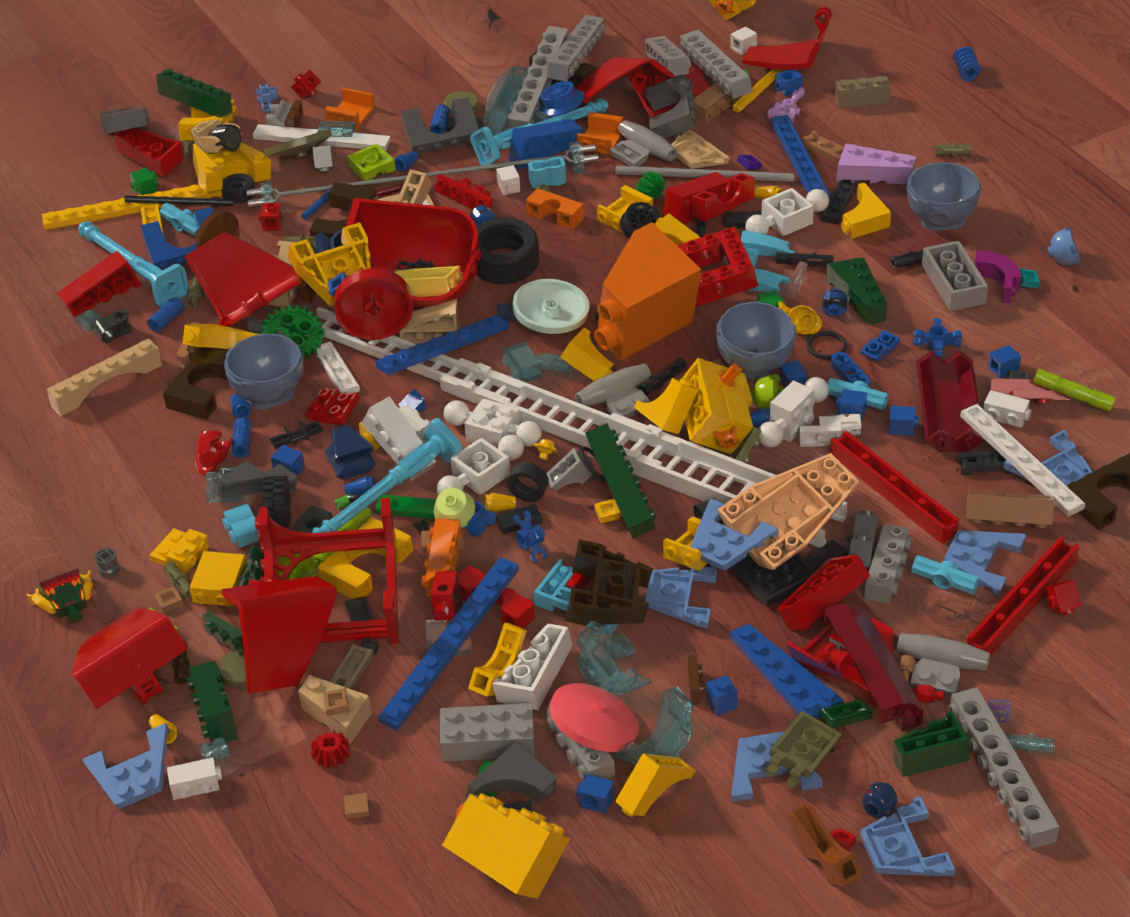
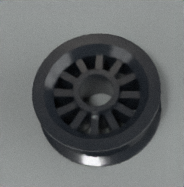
M636 202L631 204L622 215L620 227L623 234L630 239L634 231L651 222L655 224L661 215L652 205Z

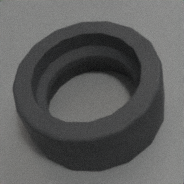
M528 462L515 465L507 480V487L516 498L527 502L540 500L549 485V478L546 472L541 467ZM518 477H527L533 480L538 487H528Z

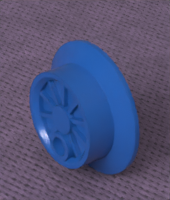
M569 81L553 84L541 93L543 103L539 108V112L544 117H556L566 114L577 108L584 101L585 94L583 91L575 89L573 83Z

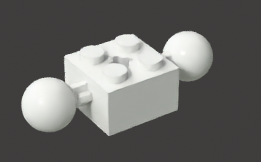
M793 188L762 200V215L751 216L746 222V231L767 234L771 226L779 234L786 236L813 224V212L824 211L829 204V197L821 189L810 191L806 199Z
M819 377L810 378L804 385L793 380L770 402V422H765L759 427V430L762 431L759 435L760 443L767 448H773L778 446L783 439L791 442L796 436H799L800 426L810 425L814 419V403L822 402L827 398L829 393L827 382Z
M483 398L473 412L469 411L464 402L458 400L449 402L444 408V418L450 425L460 426L465 424L467 442L474 443L478 439L483 438L498 449L499 441L504 436L512 434L521 438L524 446L531 447L534 446V443H538L542 436L541 428L537 423L524 421L520 424L519 408Z
M506 435L499 441L497 449L483 438L478 439L451 457L452 475L444 476L439 480L437 484L438 495L448 488H457L463 491L465 485L477 494L482 495L510 476L509 460L513 461L521 457L524 452L523 441L516 435Z

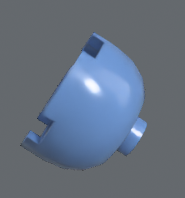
M1071 227L1055 233L1051 239V246L1048 247L1050 258L1054 257L1056 262L1062 266L1080 264L1079 252L1074 238H1072L1074 235Z

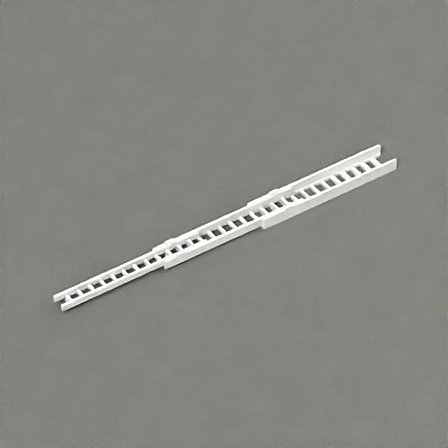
M321 307L316 309L317 316L327 320L322 325L324 337L379 359L384 358L386 355L394 354L391 351L395 347L407 349L416 345L394 335L384 339L371 340L366 343L361 341L360 338L346 335V331L342 327L338 331L331 329L330 327L334 323L339 325L335 313ZM380 341L388 344L384 349L375 346ZM442 354L429 359L435 362L431 368L423 365V362L406 368L440 382L442 391L477 405L483 398L519 408L520 422L533 421L543 431L590 449V444L585 435L586 431L593 424L601 426L608 423L610 430L615 429L619 436V440L616 441L618 446L621 444L624 446L628 440L636 442L631 449L623 447L627 455L624 456L625 461L629 460L634 469L631 472L632 474L700 501L715 498L716 501L726 504L737 496L726 492L734 481L745 485L738 493L739 495L750 486L776 476L775 474L665 433L661 428L651 424L647 426L616 413L608 415L494 371L491 367L482 363L476 364L463 358L458 361ZM442 366L451 368L447 374L438 371ZM458 372L467 375L463 380L454 377ZM477 379L484 381L480 386H476L474 383ZM493 386L499 387L495 393L489 391ZM509 392L519 395L512 403L510 398L505 397ZM526 398L536 401L529 409L519 406ZM543 404L552 407L546 416L535 413ZM559 411L570 414L562 423L552 419ZM576 417L586 421L579 429L569 426ZM647 445L655 448L648 456L641 454ZM588 452V456L595 459V457ZM663 453L674 457L666 467H663L662 462L658 461ZM681 460L691 464L684 474L673 471L674 467ZM698 467L709 471L701 481L690 477ZM716 474L727 478L719 488L708 484ZM844 501L831 519L842 523L847 518V502ZM821 529L809 544L819 548L823 547L826 544L825 530Z

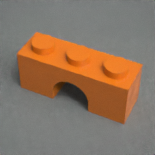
M537 188L526 199V213L539 219H543L548 214H557V225L573 230L584 219V204Z

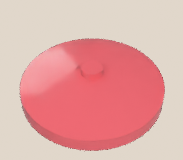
M582 683L567 684L558 688L550 701L549 711L556 726L566 736L590 749L603 752L623 751L634 743L639 732V723L631 708L620 698L602 688Z

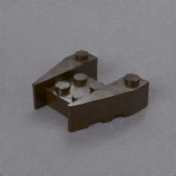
M579 539L574 554L572 572L594 577L592 591L571 588L564 621L586 626L643 623L649 603L637 601L639 586L648 587L653 568L640 562L637 564L625 559V555L619 552L614 554L606 550L607 547L600 543Z

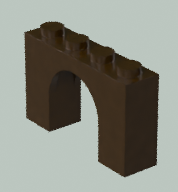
M338 182L333 183L328 193L332 208L351 210L354 198L378 200L375 188ZM315 218L309 230L310 236L315 237L323 232L331 239L337 231L346 227L348 218L340 221Z
M202 347L192 360L185 365L181 373L175 377L170 386L165 389L163 398L166 408L207 420L217 408L214 392L196 388L193 385L206 378L228 380L224 367L227 352L215 348Z
M1130 453L1067 485L1085 503V508L1078 513L1097 530L1114 523L1117 506L1105 497L1100 490L1107 487H1122L1130 491Z

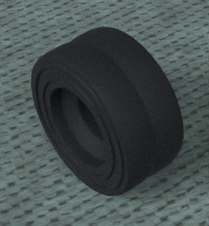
M237 173L223 180L222 190L225 199H233V203H244L254 197L247 196V190L255 189L251 176Z

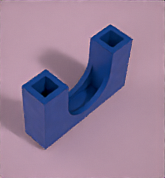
M212 207L194 211V221L197 229L213 213ZM159 221L141 225V235L153 265L163 271L174 264L183 266L187 263L185 256L195 250L198 240L186 248L174 247L165 240Z

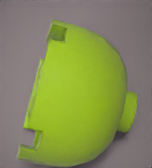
M778 374L764 376L756 382L753 392H751L752 404H755L758 410L763 407L764 409L770 408V402L784 390L783 387H779L778 381H781Z

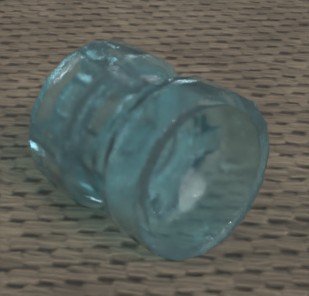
M222 736L215 738L211 744L208 742L200 744V750L204 759L213 758L215 763L216 759L224 760L230 757L228 747Z

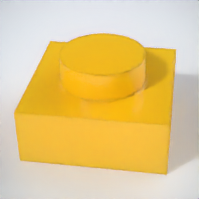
M615 499L594 504V509L600 523L621 519V512Z

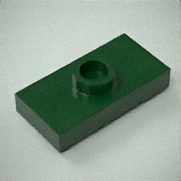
M859 699L821 709L820 716L833 729L872 719V711Z

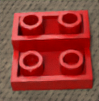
M324 388L318 392V395L304 415L306 418L322 423L344 424L360 398L357 393L340 394L337 388Z

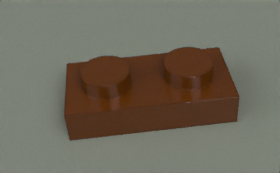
M689 655L691 705L700 704V695H704V682L699 681V678H703L702 664H698L697 655Z

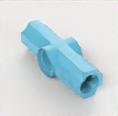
M169 203L162 205L159 211L161 217L171 222L177 231L185 230L196 236L198 229L194 221V215L190 210L185 209L182 211Z
M830 378L828 381V395L841 397L843 389L866 392L867 406L885 410L889 394L870 389L865 382L855 381L852 384L835 378Z
M917 555L911 569V573L931 579L934 585L940 589L953 587L974 595L980 583V577L959 570L955 563L948 560L939 563Z

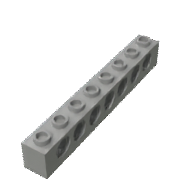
M585 15L549 61L548 78L568 81L574 75L579 65L583 63L584 58H587L593 46H596L597 41L601 39V35L605 33L606 24H604V18Z
M548 26L546 32H543L542 42L538 44L537 53L532 59V65L528 67L527 77L523 79L522 89L518 91L517 101H514L512 112L508 114L507 123L510 124V129L524 126L528 123L535 124L539 108L543 103L541 93L551 85L553 80L548 78L549 61L568 38L567 28Z
M695 30L680 36L681 42L679 45L681 51L685 52L688 58H691L701 70L703 69L706 75H709L720 88H723L726 94H729L734 99L753 92L750 76L702 32Z
M978 688L951 694V703L948 705V710L953 712L967 734L969 749L971 752H975L980 768L986 771L989 784L995 787L998 792L999 801L1002 805L1006 806L1009 818L1018 827L1022 841H1026L1030 849L1057 842L1058 823Z

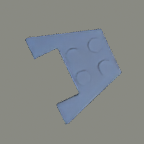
M1065 430L1050 437L1049 443L1060 453L1041 463L1062 483L1067 486L1071 482H1075L1085 475L1092 473L1083 456H1079L1075 450V444L1069 441L1068 433ZM1008 460L1004 462L1003 468L1027 479Z
M711 498L690 546L701 551L702 561L726 571L745 558L749 551L755 547L760 548L763 546L765 540L771 536L775 538L779 535L777 527L763 521L750 536L718 523L721 519L718 509L725 504Z
M958 530L944 557V561H951L958 566L959 570L980 577L979 586L990 588L994 595L1000 597L1006 584V577L986 571L998 547L1020 553L1026 540V534Z
M710 564V567L702 568L700 571L692 568L679 570L678 567L653 570L647 588L645 603H649L648 608L708 629L711 609L689 606L693 581L716 583L718 568Z
M166 723L146 731L150 751L111 768H108L106 756L102 751L83 758L84 764L118 809L162 791L165 771L164 754L167 752L168 746L166 737L169 735V727Z
M784 731L738 739L731 793L732 802L753 799V791L749 779L771 776L765 772L770 765L769 760L771 756L768 754L771 747ZM781 765L775 775L790 773L791 770ZM816 771L810 778L803 775L799 781L802 791L823 787L822 778Z
M921 796L913 799L912 804L906 807L904 805L901 806L891 816H884L860 830V837L876 874L955 875V867L947 852L925 858L922 857L908 827V823L928 819L929 812Z

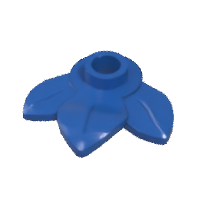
M474 502V515L467 522L468 525L463 527L467 528L468 533L475 537L484 533L486 525L496 523L495 514L487 511L480 502Z

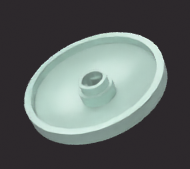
M540 279L526 283L516 291L513 297L512 308L515 317L524 326L541 333L560 334L573 331L584 324L589 314V300L581 289L571 283L556 279Z

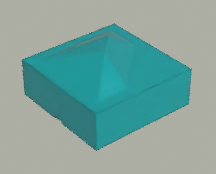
M1019 268L1021 273L1020 286L1038 289L1041 283L1037 271Z

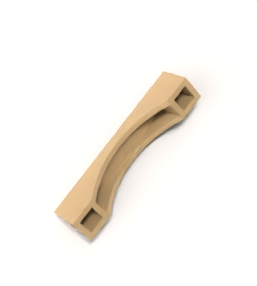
M148 338L47 389L51 407L60 416H63L77 409L90 392L103 382L126 373L146 374L162 366L159 348Z

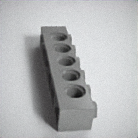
M665 36L645 39L646 55L650 59L657 60L674 74L673 76L689 74V68H691L690 58Z

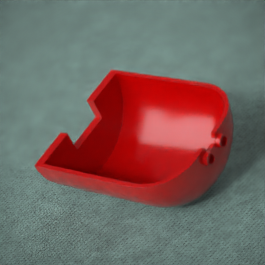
M361 198L353 199L346 227L361 223L368 237L371 268L395 272L399 260L417 264L419 258L429 263L433 260V268L460 266V272L463 273L464 277L453 290L441 296H412L413 309H423L457 299L458 303L465 297L473 283L474 277L477 275V264L481 259L477 227L468 214L452 207ZM405 265L400 266L401 269H405L407 267Z

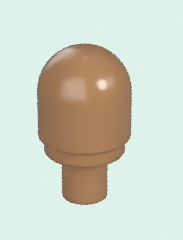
M911 655L901 656L897 664L907 682L912 677L916 664L914 657Z

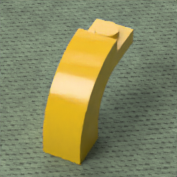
M504 623L492 657L485 665L474 668L468 689L487 697L495 695L492 683L497 678L500 679L504 675V670L518 660V655L523 651L521 648L527 630L510 623Z

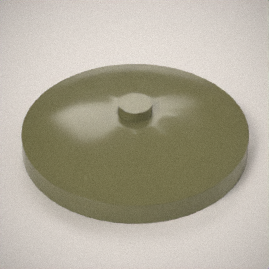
M330 129L263 149V152L267 157H283L295 154L296 157L307 155L306 151L312 149V147H316L330 138L332 133Z

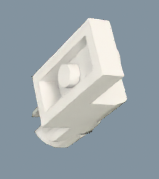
M860 414L819 416V426H800V447L830 446V439L833 437L835 439L843 436L844 431H848L853 436L861 435Z

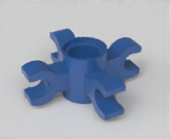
M933 318V326L930 327L929 332L914 330V337L920 338H913V345L921 346L928 344V347L942 358V351L946 348V344H951L955 347L961 346V339L956 338H962V331L955 330L947 333V329L941 325V318Z
M527 510L523 512L525 515L524 521L520 519L518 514L513 516L514 522L521 528V531L516 533L517 537L515 539L522 549H530V561L536 563L538 562L536 559L537 553L541 554L542 559L547 558V552L539 544L544 542L546 535L543 528H540L538 524L531 525V513Z

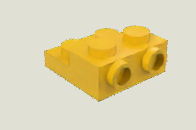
M173 528L149 555L150 560L163 566L168 562H174L178 569L186 574L202 556L203 551L208 550V538L206 534L192 529L183 532Z

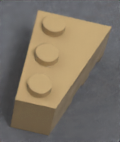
M457 299L413 311L408 324L399 331L400 338L414 344H419L445 335L447 332L460 329Z
M309 675L298 690L301 708L318 722H323L327 725L331 732L335 730L337 734L343 733L350 745L372 714L369 695L346 688L350 711L327 716L323 692L346 687Z

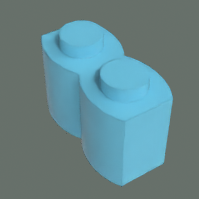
M563 157L535 160L528 163L529 182L532 188L537 189L541 184L559 186L567 182L566 164Z
M248 504L223 512L225 518L222 519V523L226 531L230 530L228 534L232 544L236 543L241 548L259 541L258 529L256 530L255 517Z

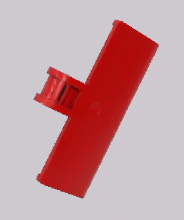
M825 6L820 7L814 16V21L820 30L817 39L787 45L749 46L742 63L770 69L810 68L813 65L833 15L831 10Z
M613 57L590 73L575 89L584 92L585 99L582 104H585L615 80L638 67L642 69L644 75H647L648 87L666 81L663 76L672 78L674 74L655 59Z
M691 66L689 74L685 75L687 79H691L694 87L692 91L694 97H697L710 88L698 66ZM638 67L626 74L650 118L666 113L678 104H671L654 111L647 99L646 88H648V83L642 69ZM663 76L666 80L672 79L671 77Z
M226 232L219 234L185 256L187 263L219 317L218 325L230 327L244 317L253 315L255 311L262 307L265 308L269 302L296 287L302 281V278L295 272L292 265Z
M317 576L282 581L272 577H267L262 581L253 579L249 581L247 586L222 589V596L237 606L239 611L247 691L252 694L298 686L314 656L328 623L338 594L336 587Z
M136 608L96 632L82 643L76 654L72 676L94 709H99L130 687H132L136 699L142 705L148 703V699L163 693V689L153 672L186 651L188 647L167 616L150 609Z
M869 616L893 656V628ZM826 625L802 649L797 647L792 641L788 642V650L792 659L878 708L858 670L849 665L852 654L848 651H841L832 642L829 643V636L831 634L839 637L833 625Z

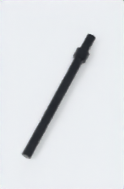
M125 195L124 198L125 203L211 205V207L233 206V199H219V197L189 198Z

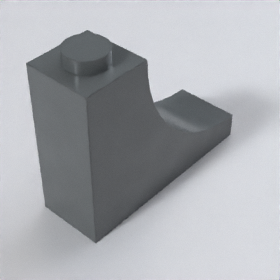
M515 742L468 785L465 797L468 798L470 794L479 796L481 793L513 791L524 794L540 803L544 798L549 799L555 793L558 777Z

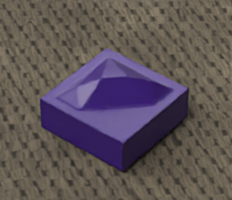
M752 155L738 156L737 161L745 168L761 169L762 163Z

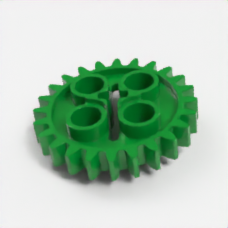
M289 305L286 310L281 306L280 312L274 309V315L268 314V319L263 320L264 325L261 326V334L284 335L294 343L300 344L298 347L301 349L304 361V356L311 358V352L316 354L317 348H321V342L324 339V328H322V322H318L319 317H313V311L306 313V307L299 310V305L295 309H292V306Z

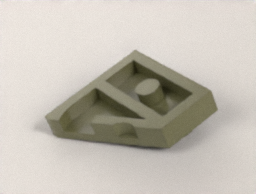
M754 427L750 434L745 437L742 445L738 447L733 459L747 464L751 457L749 452L759 444L761 440L759 435L762 431Z

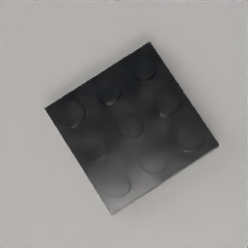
M748 553L745 558L727 569L766 607L795 592L817 571L798 553L774 570L759 566Z

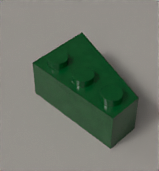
M952 711L947 712L946 717L939 721L932 720L928 722V726L920 731L915 729L894 740V763L902 777L969 761V738Z

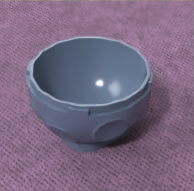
M936 162L926 164L911 172L907 181V198L910 209L920 219L924 228L933 231L961 228L965 224V220L973 214L981 194V184L975 173L969 168L954 163Z
M761 302L740 303L729 308L718 321L716 329L717 347L729 366L736 363L742 369L741 373H744L746 378L752 380L760 379L774 369L780 368L792 354L796 339V326H794L791 318L782 309L771 304Z
M260 334L248 337L238 342L232 349L230 348L225 355L224 367L230 387L243 399L248 400L253 408L259 410L291 400L295 395L296 387L303 377L304 367L301 349L284 335Z

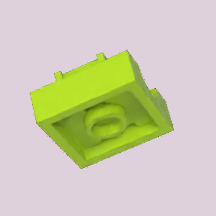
M378 144L347 155L348 167L363 181L373 180L378 172L388 174L396 170L395 160Z

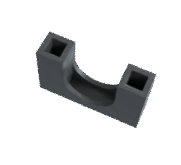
M685 74L646 88L647 99L654 111L678 103L670 111L649 119L650 130L664 139L696 128L695 120H697V116L694 111L696 106L693 101L695 97L692 91L694 87L691 79H687Z
M469 97L452 100L451 110L456 126L450 132L444 134L433 133L424 126L419 108L401 111V122L410 151L423 155L426 152H437L449 147L456 148L459 145L472 144L470 136L479 128Z
M140 104L100 112L103 129L106 134L147 126V121H150L148 110Z

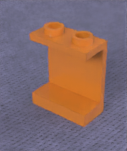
M342 88L343 101L337 108L327 106L324 109L326 124L339 127H355L354 130H358L375 108L373 93Z
M590 112L588 115V129L585 134H577V145L586 146L594 144L596 150L589 152L611 155L610 149L617 145L622 135L619 133L618 127L623 121V117Z

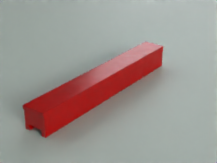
M844 431L843 436L835 439L833 437L830 439L829 454L831 453L841 464L937 541L944 544L955 537L958 531L959 519L852 434Z
M1060 536L967 637V644L989 652L991 656L1047 595L1045 587L1056 584L1076 563L1079 545L1071 546L1065 543L1064 538Z

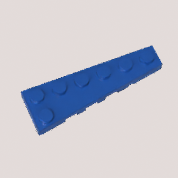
M749 623L730 632V639L797 715L803 711L817 719L821 717V709L843 704V699Z

